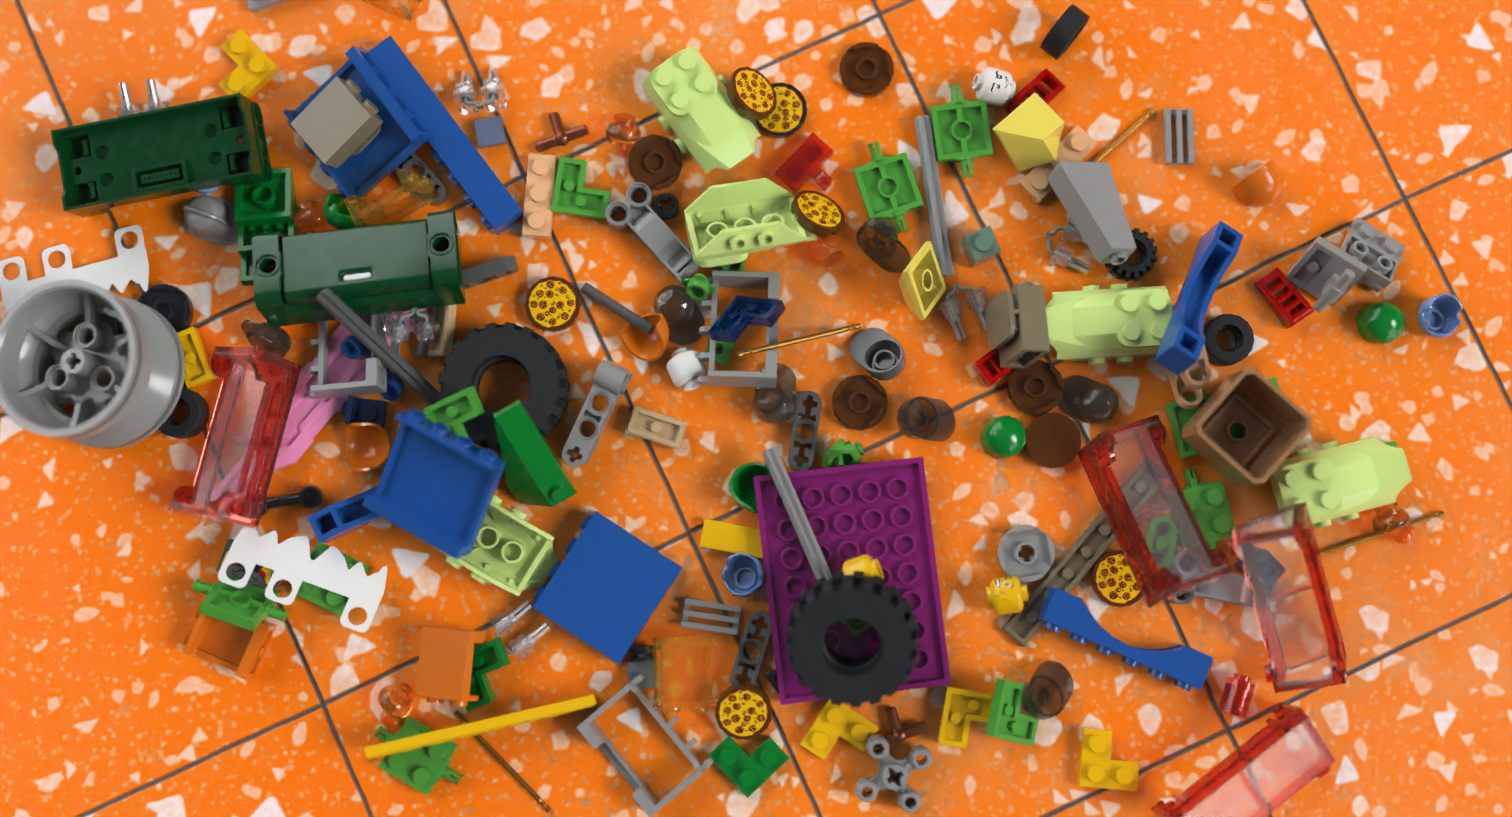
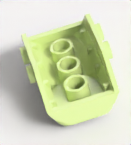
M689 47L677 52L657 66L644 80L642 87L660 115L657 118L666 132L671 130L675 135L676 139L673 141L682 154L687 152L691 159L706 174L714 168L730 170L755 152V139L761 135L752 122L743 115L745 113L740 108L737 110L732 105L727 95L726 79L721 74L718 76L715 74L696 47Z
M767 178L710 186L684 210L694 262L701 267L739 263L748 257V253L816 241L817 237L816 234L803 228L796 221L798 218L796 214H792L791 203L794 200V195Z
M1127 284L1110 285V289H1100L1099 285H1089L1082 287V291L1052 292L1051 301L1045 305L1049 343L1056 350V358L1058 360L1088 361V365H1103L1105 360L1116 359V364L1133 363V358L1156 355L1172 315V303L1168 289L1165 286L1128 288Z
M1376 436L1343 445H1338L1337 440L1320 444L1321 450L1312 453L1310 447L1293 451L1294 457L1285 459L1270 476L1285 531L1314 524V528L1332 525L1331 519L1341 517L1342 521L1359 518L1358 512L1395 503L1399 492L1412 481L1404 450L1382 443Z
M494 494L471 553L455 559L441 550L439 551L447 556L445 561L452 566L460 569L463 565L471 570L470 576L483 584L489 581L519 596L524 590L540 588L541 585L545 584L551 569L559 561L552 543L555 537L525 520L527 514L512 506L511 510L502 506L501 502L503 500Z

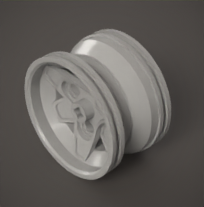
M59 280L44 284L27 293L9 310L0 324V406L11 420L25 430L51 438L70 439L76 443L95 448L118 449L134 445L152 435L168 419L177 405L185 378L183 347L171 323L150 306L129 298L119 297L113 292L89 282ZM122 323L126 331L124 334H121ZM73 404V417L62 408Z

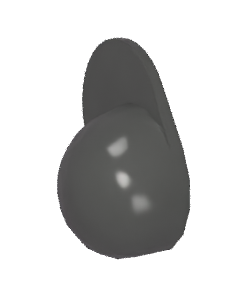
M864 329L857 333L850 342L849 352L851 357L875 379L888 381L900 375L904 370L906 355L902 345L883 329Z

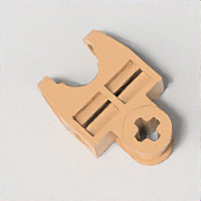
M1205 344L1198 361L1179 376L1168 370L1175 400L1184 409H1195L1201 405L1203 388L1208 384L1211 376ZM1186 391L1193 392L1197 400L1188 402L1183 399L1182 393Z

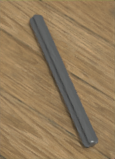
M329 288L323 289L317 295V301L428 405L439 402V391Z

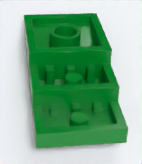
M291 167L272 169L271 181L246 186L239 182L235 183V223L238 226V253L241 256L240 281L243 286L253 285V234L280 231L283 236L298 235L296 198Z

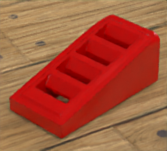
M1045 68L1009 101L1005 110L1008 114L1013 112L1027 100L1026 96L1029 98L1033 93H1036L1033 89L1038 91L1044 97L1043 100L1049 105L1066 86ZM1043 81L1053 91L1050 93L1040 82Z
M1275 268L1254 283V286L1286 329L1294 326L1315 311L1278 268ZM1277 279L1279 283L1268 290L1266 285ZM1283 288L1285 293L1276 299L1273 294ZM1290 297L1292 302L1283 307L1281 302ZM1297 307L1299 311L1291 316L1289 311Z
M999 350L989 351L971 365L988 388L1014 369L1004 368L1002 370L993 359L995 354L1000 359ZM987 360L998 373L995 376L985 366L984 363Z

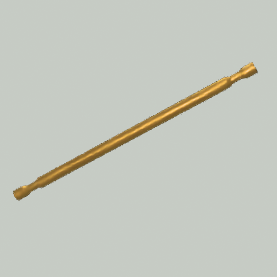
M1154 108L1149 110L1144 117H1141L1091 162H1100L1141 126L1149 116H1152L1156 110Z
M857 323L852 326H844L751 348L747 351L736 352V356L742 357L746 354H755L847 332L852 329H860L861 324Z
M1439 511L1433 515H1426L1328 547L1322 551H1316L1314 556L1319 557L1325 553H1331L1407 528V525L1414 526L1435 517H1442L1444 512Z
M457 710L453 713L463 724L469 723ZM480 734L474 736L516 781L543 806L547 813L552 809L542 801V798Z

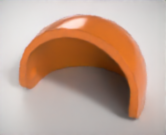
M1273 159L1233 187V193L1245 205L1251 207L1268 205L1278 197L1282 190V173Z
M650 313L641 316L655 326L650 335L631 323L627 324L620 332L621 340L626 349L636 358L643 361L658 360L669 341V327L664 315L661 313Z
M350 423L346 433V455L350 468L353 471H371L383 466L387 462L392 449V441L388 432L375 423Z

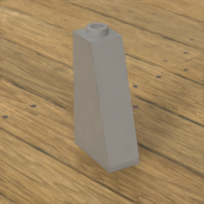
M1059 161L1048 175V182L1098 263H1111L1112 265L1124 263L1137 247L1109 163Z

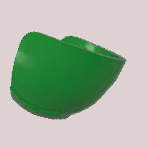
M752 462L739 466L733 473L729 483V492L734 501L740 507L752 513H758L754 477L771 475L765 463Z

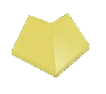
M1033 93L996 125L993 131L1016 169L1023 171L1056 161L1064 121L1038 94Z
M926 241L902 272L898 281L906 305L919 320H925L946 290L931 241Z

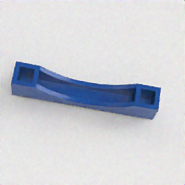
M1221 220L1200 238L1154 359L1155 362L1177 376L1195 364L1200 357L1206 340L1203 325L1208 306L1220 280L1235 258L1243 238L1241 233Z
M378 486L307 516L320 543H329L380 518V515L362 506L365 496L376 492Z
M1050 587L1037 617L1045 621L1043 625L1045 628L1057 633L1064 629L1071 633L1070 639L1084 645L1087 640L1097 644L1095 650L1108 656H1112L1113 652L1123 656L1122 662L1138 668L1139 663L1149 667L1147 673L1162 680L1167 675L1175 679L1173 685L1190 691L1191 687L1199 690L1202 689L1214 660L1213 657L1182 644L1154 649L1127 645L1110 635L1099 625L1088 610L1083 599L1055 587Z

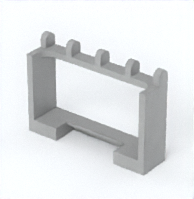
M712 270V277L706 278L710 284L716 287V290L712 294V300H703L700 305L701 309L711 310V326H701L699 328L700 335L710 336L709 352L698 353V360L709 362L708 376L697 377V384L704 386L776 388L777 348L766 351L765 372L715 370L718 287L768 289L766 345L778 342L780 273Z
M387 313L371 315V329L386 343ZM320 321L318 339H311L309 342L310 347L318 348V366L309 367V374H318V384L311 386L309 398L320 399L386 393L387 365L372 351L371 358L366 359V381L328 384V321Z
M640 673L576 728L594 750L597 747L602 749L635 790L632 797L645 813L651 817L702 775L714 761L710 757L703 764L690 749L698 741L695 738H692L687 743L683 741L672 727L679 718L675 715L667 721L654 705L661 696L657 693L649 699L643 690L638 687L637 684L645 678ZM629 690L640 699L696 769L661 799L655 796L594 721Z

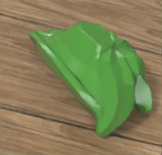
M843 439L834 441L833 447L827 449L823 454L824 467L831 468L861 464V456L865 455L862 445L857 440L853 445L850 441L845 442Z

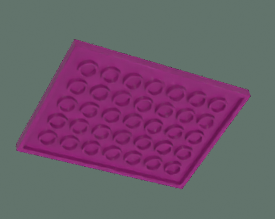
M923 457L789 472L788 476L832 576L833 573L842 571L843 563L846 560L864 554L870 555L873 559H878L884 576L883 584L887 586L893 584L900 590V596L907 598L911 605L912 614L916 617L918 628L917 661L915 666L911 667L910 677L906 683L898 684V691L950 685L951 679ZM755 476L754 486L780 705L825 700L827 698L819 699L814 696L812 688H804L798 681L799 674L798 672H792L789 665L790 656L786 653L787 627L792 608L795 603L799 602L800 595L806 588L812 589L817 579L772 476ZM839 620L827 628L825 642L835 654L847 659H859L870 655L877 649L880 643V635L871 626L862 631L859 636H853L850 634V629L847 625Z

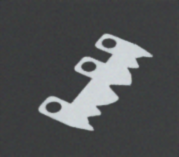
M132 225L118 229L115 232L114 238L118 257L74 269L67 245L61 244L46 248L42 252L45 276L29 281L22 257L16 256L1 260L0 288L7 313L17 301L30 291L44 284L59 280H81L107 290L113 284L120 293H123L129 281L133 280L135 283H139L141 288L147 292L149 263L141 227ZM128 231H132L138 236L137 245L131 249H126L121 244L122 235ZM54 251H61L65 255V263L60 268H53L49 265V255ZM9 263H16L20 267V275L15 280H8L4 277V267Z
M254 517L247 522L235 537L218 573V579L221 582L237 588H243L246 586L255 565L258 564L274 570L265 590V596L268 599L283 605H290L293 603L302 581L349 598L340 618L342 626L358 632H366L369 629L384 594L387 566L382 567L378 573H373L370 576L366 575L362 562H358L349 570L345 557L334 546L329 547L315 560H311L308 536L291 537L278 544L276 531L261 537L258 535L255 529L256 520ZM232 563H240L245 567V575L238 581L230 580L226 575L227 567ZM279 580H287L292 585L291 594L285 598H279L273 592V586ZM355 607H361L367 612V619L361 625H353L348 619L350 610Z

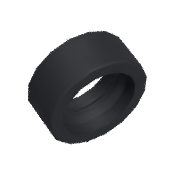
M1074 4L1070 5L1048 32L1040 48L1058 60L1083 30L1090 16Z

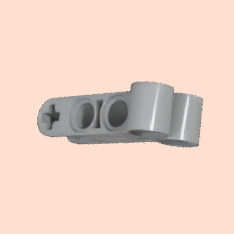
M641 182L633 183L627 189L626 203L613 201L607 206L605 211L606 219L614 230L621 231L629 228L683 286L685 278H689L699 268L703 269L704 267L698 266L694 262L692 252L650 208L653 199L649 187ZM637 192H644L647 194V198L642 203H635L632 201L633 195ZM617 210L626 212V217L621 222L613 221L611 218L612 214Z
M609 360L601 361L592 379L594 384L562 450V459L568 466L579 467L590 460L620 395L625 392L632 378V371ZM598 395H603L607 400V407L603 411L598 410L594 405V400ZM587 420L595 425V432L592 436H587L582 430V426ZM579 447V453L583 456L574 460V454L571 453V450Z
M1178 551L1174 553L1173 562L1169 569L1176 575V578L1168 581L1163 588L1164 597L1168 602L1177 605H1187L1194 600L1195 596L1277 612L1274 606L1278 587H1281L1280 583L1274 582L1268 589H1265L1253 577L1201 567L1199 556L1192 551ZM1183 556H1186L1190 561V567L1185 572L1179 566V561ZM1178 584H1181L1185 589L1184 597L1180 600L1174 595V589Z

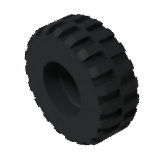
M505 322L503 325L490 323L486 324L483 329L478 330L475 328L469 331V336L463 341L459 339L453 345L455 349L451 355H446L442 364L445 367L443 373H439L438 383L441 384V392L438 393L439 401L472 386L475 387L479 396L481 378L491 366L503 361L516 363L527 372L531 385L528 398L523 407L543 437L546 438L548 436L547 433L553 427L556 428L560 423L561 419L559 418L562 412L566 411L568 404L566 400L567 393L570 392V385L566 374L567 369L559 353L543 336L526 326H517L515 323ZM482 403L486 413L464 422V428L474 444L489 450L501 451L493 416L495 412L489 410Z
M843 571L833 573V578L827 580L825 577H822L815 581L812 589L806 588L800 595L799 602L795 603L792 608L786 638V653L790 656L789 665L792 672H798V681L804 688H812L814 696L819 699L824 697L830 699L833 705L841 706V703L851 704V707H861V703L869 702L873 705L881 702L882 696L887 695L890 697L898 691L899 683H906L910 677V669L915 666L917 661L918 628L916 617L912 614V608L907 598H902L900 590L893 584H889V586L883 584L882 577L873 575L872 578L865 577L862 571H854L853 575H844ZM841 619H861L871 624L878 631L880 643L877 649L866 657L859 659L843 658L835 654L825 642L827 628Z

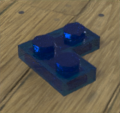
M737 295L708 333L712 340L735 343L748 325L772 327L785 311V306L782 300Z

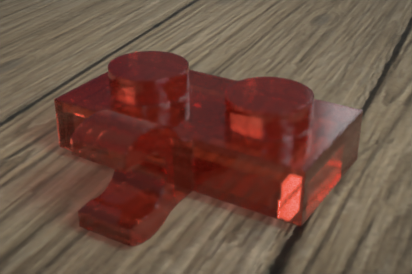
M812 133L775 171V175L795 193L810 178L823 191H826L832 185V178L820 167L832 156L833 150L817 135Z

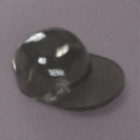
M873 217L862 224L857 232V242L864 253L888 272H903L911 261L910 254L906 247L898 240V231L895 225L883 217Z
M669 285L662 288L654 298L653 309L654 313L664 315L669 327V340L678 345H690L696 342L702 336L699 334V328L705 326L704 317L696 301L686 294V288L680 285Z
M244 320L241 323V328L247 340L263 355L274 360H282L290 350L291 338L283 328L270 327L268 322L258 324L251 320Z
M777 363L776 388L755 387L752 403L753 410L756 416L763 422L774 425L782 424L789 420L795 411L796 377L794 372L785 364ZM764 366L759 372H765L766 366Z
M1079 375L1068 377L1063 381V396L1058 403L1063 413L1093 425L1104 424L1114 418L1119 408V399L1112 387Z
M914 397L903 402L898 409L897 425L902 434L908 438L941 442L947 440L952 435L955 428V417L951 407L943 400L929 397Z
M1046 661L1039 665L1031 679L1025 684L1021 705L1028 715L1034 719L1047 720L1057 716L1064 709L1074 688L1069 671L1065 666L1056 661Z

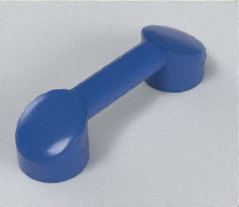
M354 335L347 336L340 344L342 353L350 359H357L361 355L365 359L371 358V351ZM387 367V392L380 394L388 401H396L403 393L404 384L402 379Z

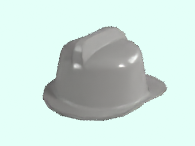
M203 194L194 197L187 205L183 206V224L192 235L221 245L234 244L238 241V226L235 223L234 203L212 195Z

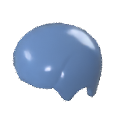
M1448 293L1431 296L1423 301L1418 309V325L1430 337L1442 338L1452 335L1461 324L1459 312L1463 309V306L1456 296Z
M741 552L731 555L726 559L725 568L721 573L726 589L734 596L746 598L757 593L765 580L762 563L753 555Z

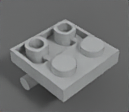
M1357 217L1351 223L1340 249L1368 266L1366 273L1356 283L1360 284L1362 282L1378 292L1382 287L1385 289L1391 283L1406 246Z
M1318 236L1289 269L1286 278L1317 297L1318 300L1313 305V309L1318 313H1322L1328 305L1334 307L1366 273L1368 266Z

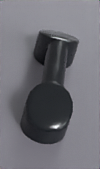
M309 485L299 493L271 498L257 494L245 500L243 511L249 518L254 517L257 519L265 515L270 509L301 504L305 508L313 509L322 503L324 495L322 490L316 485Z

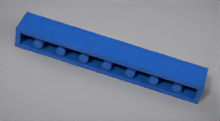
M391 35L369 50V54L430 133L431 137L425 143L429 142L434 148L430 152L440 166L444 163L450 170L446 175L456 188L460 185L467 192L463 195L464 199L472 209L479 208L483 214L479 219L488 231L494 228L498 235H500L523 218L524 212Z

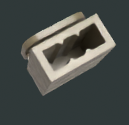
M337 76L290 124L324 164L338 169L351 155L361 153L380 133L384 121L377 114L379 109L370 100H365L360 95L362 90L351 79L346 81Z
M1028 281L1019 282L1010 291H1001L988 303L985 313L988 346L991 350H999L1001 368L1027 369L1050 351L1043 285H1032V282Z

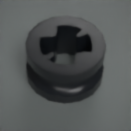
M663 193L656 198L654 209L661 219L671 220L679 213V202L673 194ZM669 200L673 202L671 203L672 208H674L672 211L667 210L665 213L660 211L662 210L661 202L667 203Z
M655 645L630 648V652L634 654L631 663L657 659L656 655L653 654Z

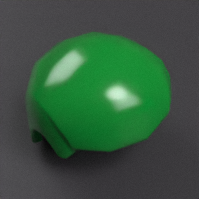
M333 192L328 194L322 210L325 220L338 230L361 227L366 217V213H363L361 216V205L358 202Z
M1384 301L1365 306L1360 310L1356 320L1358 332L1364 340L1380 344L1391 343L1399 338L1405 326L1404 314L1401 309L1395 304Z
M1007 415L996 417L984 425L980 433L981 446L986 454L996 459L1013 457L1021 452L1026 443V430L1021 421L1015 417Z

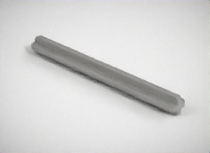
M921 115L916 117L914 121L933 247L942 277L948 278L954 275L931 117L929 115Z
M772 447L765 450L762 456L816 579L825 577L829 580L833 578L777 448Z

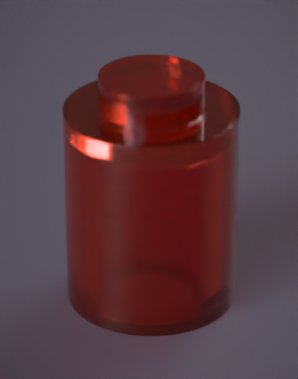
M1234 673L1233 678L1227 676L1218 710L1247 718L1256 686L1250 683L1251 677Z

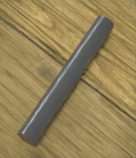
M586 282L582 286L581 292L646 334L650 335L653 332L655 326L589 283Z

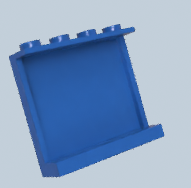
M353 46L345 53L349 60L295 111L285 109L283 112L289 119V126L297 133L290 123L336 76L346 81L351 79L361 88L360 95L365 100H370L379 109L377 114L384 121L380 133L361 153L351 155L338 169L324 164L306 142H304V145L310 153L316 155L321 162V169L333 178L337 184L338 192L343 197L362 200L424 144L431 135L366 49Z
M410 409L398 413L394 418L401 421L378 487L376 492L365 496L362 506L455 559L470 554L506 462L497 458L498 455L495 452L481 449L474 445L470 438L458 436L450 432L448 426L430 421L425 418L426 415L421 411Z
M596 511L594 515L589 513L582 522L580 528L583 531L578 539L573 537L564 550L568 554L563 562L557 561L551 569L549 576L552 578L547 586L541 585L535 593L533 599L536 603L533 608L617 664H620L683 567Z

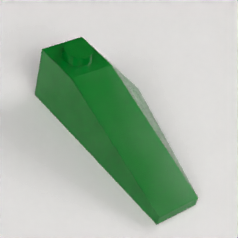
M519 400L493 414L502 454L501 459L506 462L504 467L505 481L520 504L553 507L577 493L567 471Z

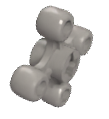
M880 734L870 736L866 741V750L872 758L879 762V771L873 777H863L856 782L854 790L857 798L863 802H871L876 798L881 789L889 788L897 792L898 803L903 811L907 813L917 811L921 805V798L919 793L908 785V776L913 770H924L931 765V751L924 745H916L911 748L908 756L898 759L890 755L889 744L884 736ZM882 744L880 749H873L874 745ZM920 754L925 755L922 760L916 759ZM889 767L897 772V780L889 774ZM870 787L868 792H862L863 788ZM909 797H912V798H913V800H912L911 802H909V803H906V802H905L907 798H909Z

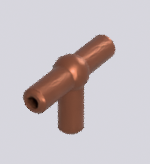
M552 112L549 115V119L555 135L535 142L534 145L537 152L540 153L556 146H565L572 140L588 135L589 131L585 124L565 131L559 113Z
M893 706L885 710L892 732L882 736L886 738L889 745L903 743L908 738L928 731L924 721L903 728L896 707ZM876 744L873 748H881L882 744Z

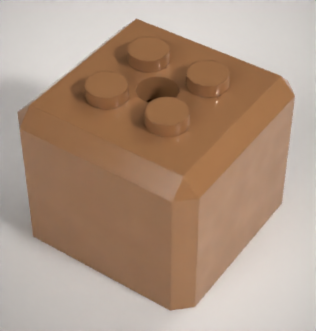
M1244 369L1229 375L1181 428L1182 439L1235 486H1249L1266 482L1311 431L1312 418L1257 369ZM1233 423H1238L1243 428L1244 433L1240 439H1235L1230 434V427Z

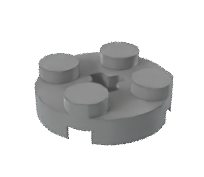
M1020 525L1009 529L1000 538L997 547V560L1001 569L1008 577L1016 576L1021 582H1032L1042 578L1050 569L1055 560V548L1051 538L1041 529L1032 525ZM1023 545H1026L1027 549L1033 550V555L1029 556V561L1027 562L1024 561L1023 557L1018 556V552L1022 551Z

